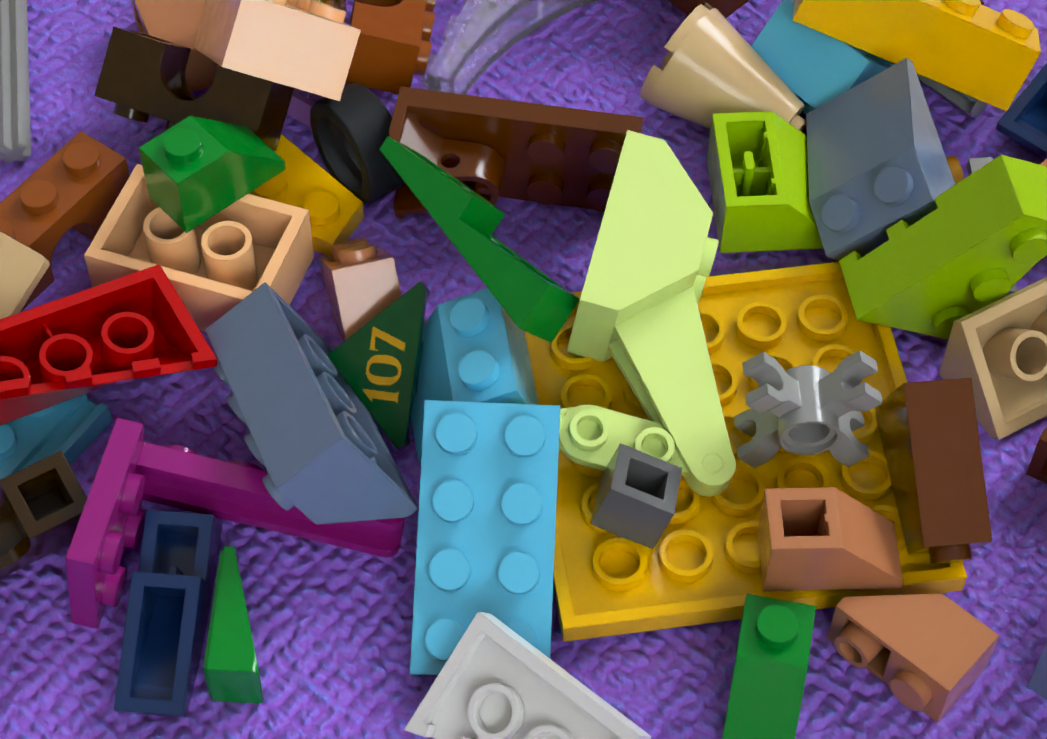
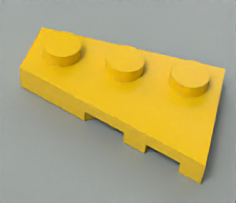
M281 134L277 149L274 152L285 161L286 169L248 194L309 210L313 250L326 256L333 255L331 245L347 241L364 218L363 202Z

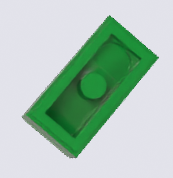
M224 546V550L220 551L203 665L208 693L214 702L259 704L263 702L264 697L235 547Z

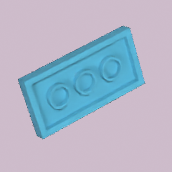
M425 400L410 661L411 676L437 677L477 612L491 613L550 659L560 405Z

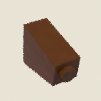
M972 378L903 383L882 400L883 404L875 407V412L908 555L929 553L930 564L932 565L971 561V549H976L992 542Z

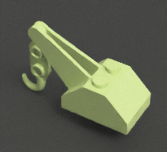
M627 130L580 297L567 352L583 357H591L601 362L613 357L649 420L595 405L560 408L559 450L568 459L577 464L605 471L621 443L681 467V475L694 492L702 496H715L727 488L736 469V460L726 429L698 309L706 277L708 278L719 243V240L707 237L713 212L665 140Z

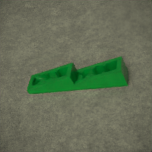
M387 136L379 150L519 329L552 343L580 299L492 236L494 230L504 217V212L424 155Z

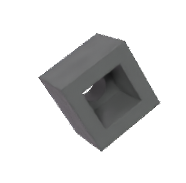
M620 443L600 478L590 524L653 549L674 516L682 468Z

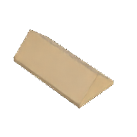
M1047 277L959 318L953 323L939 375L944 380L972 378L977 421L992 439L1000 440L1047 416Z

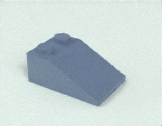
M908 58L806 114L809 203L826 256L839 261L853 251L859 253L862 258L888 241L889 238L886 230L900 220H904L908 223V226H911L936 210L938 207L935 197L955 185L914 64Z

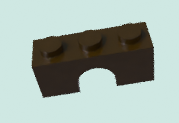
M113 27L94 95L116 103L113 113L148 123L150 115L167 120L165 131L189 116L247 126L267 146L276 151L294 88L218 65L210 89L203 96L196 98L190 92L185 78V70L191 48L143 32Z
M62 451L0 480V579L71 544L87 496Z

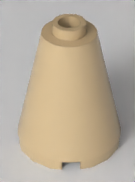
M705 3V6L702 4L697 6L671 36L664 47L668 50V53L663 59L660 68L653 64L640 91V98L649 105L708 129H711L713 113L773 111L801 132L807 124V121L800 116L805 107L803 102L719 10L708 3Z

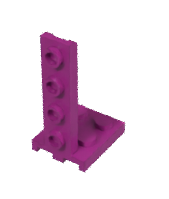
M117 418L65 557L71 621L74 624L98 629L106 606L117 607L127 575V568L121 566L126 548L137 549L144 532L146 510L140 509L143 500L200 514H211L217 518L385 558L393 557L398 553L406 517L316 525L295 506L286 511L272 498L262 481V478L268 474V471L262 470L259 466L242 460L226 462L201 456L193 450L180 445H167L164 447L144 442V424Z

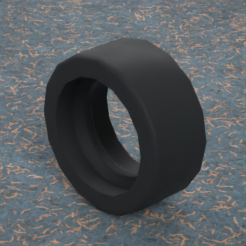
M352 83L344 87L340 101L326 97L318 100L310 109V124L314 141L331 176L360 199L364 205H367L401 187L405 182L379 150L387 136H389L392 120L391 114L377 95L366 86Z

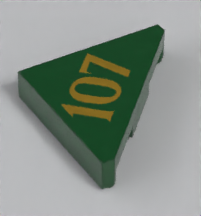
M418 282L327 355L394 446L399 450H403L410 444L409 430L414 393H417L423 349V342L421 340L427 298L430 296V290L422 282Z

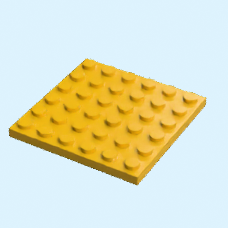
M839 262L706 277L698 309L726 429L736 460V469L727 488L715 496L697 494L687 485L681 475L674 516L653 549L590 524L599 481L604 471L577 464L568 459L559 450L553 591L563 642L742 619L746 594L816 606V609L836 607L844 597L939 594L962 591L967 579L963 562L932 565L930 564L929 553L908 555L876 420L875 408L860 412L863 414L865 425L852 431L858 441L868 446L869 457L849 467L837 461L829 450L818 454L799 455L788 452L781 447L771 460L756 468L738 459L737 447L750 442L753 437L735 428L734 416L752 409L746 404V394L759 388L754 379L743 374L742 363L763 351L775 358L784 370L797 366L811 365L824 368L832 373L842 360L861 350L877 361L878 368L877 373L865 377L861 383L866 382L880 391L882 400L903 383H908L891 327L858 321L856 319ZM582 291L571 293L580 299ZM579 302L552 343L525 331L539 405H560V408L595 405L649 420L613 357L601 362L591 357H583L567 352ZM835 487L893 521L903 580L901 589L763 591L757 529L765 489Z

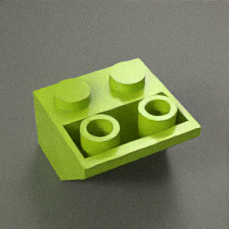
M773 111L713 113L707 166L720 253L824 249L809 203L807 136Z

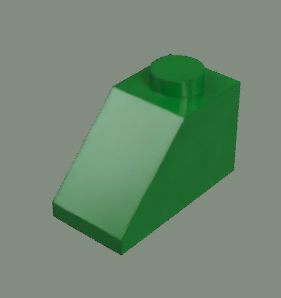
M194 116L187 117L139 147L149 197L186 233L286 169L285 161L247 126Z
M746 594L722 739H795L808 669L816 606Z

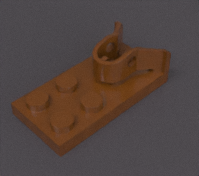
M400 86L389 128V137L424 155L492 205L497 202L498 197L533 201L543 205L556 204L605 212L627 130L642 134L643 117ZM406 183L397 188L394 199V214L397 218L404 219V215L428 212Z

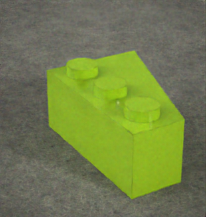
M1000 155L935 197L938 207L936 210L911 226H908V223L904 220H900L886 230L889 240L862 258L859 253L853 251L839 260L856 319L858 321L949 339L955 320L1005 296L1038 261L1047 256V166Z

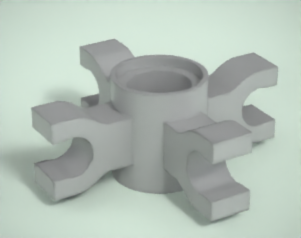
M859 350L842 360L832 373L824 368L811 365L797 366L784 370L775 358L764 351L742 363L743 374L754 379L759 388L746 394V404L752 409L734 416L735 428L753 437L750 442L737 447L738 459L756 468L771 460L781 447L788 452L799 455H812L829 450L837 461L847 467L869 457L868 446L858 441L852 431L865 425L863 414L860 412L869 411L883 404L880 391L866 382L861 383L865 377L878 372L876 360Z

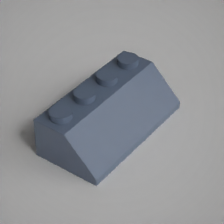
M266 282L205 329L217 358V367L213 368L232 390V393L227 396L228 404L237 417L248 426L250 432L244 436L245 443L257 460L266 467L268 474L262 478L263 484L272 498L283 509L289 511L295 506L316 525L409 517L419 509L368 409L327 356L334 348Z

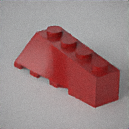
M158 264L0 319V425L119 381L217 367V358L162 267Z

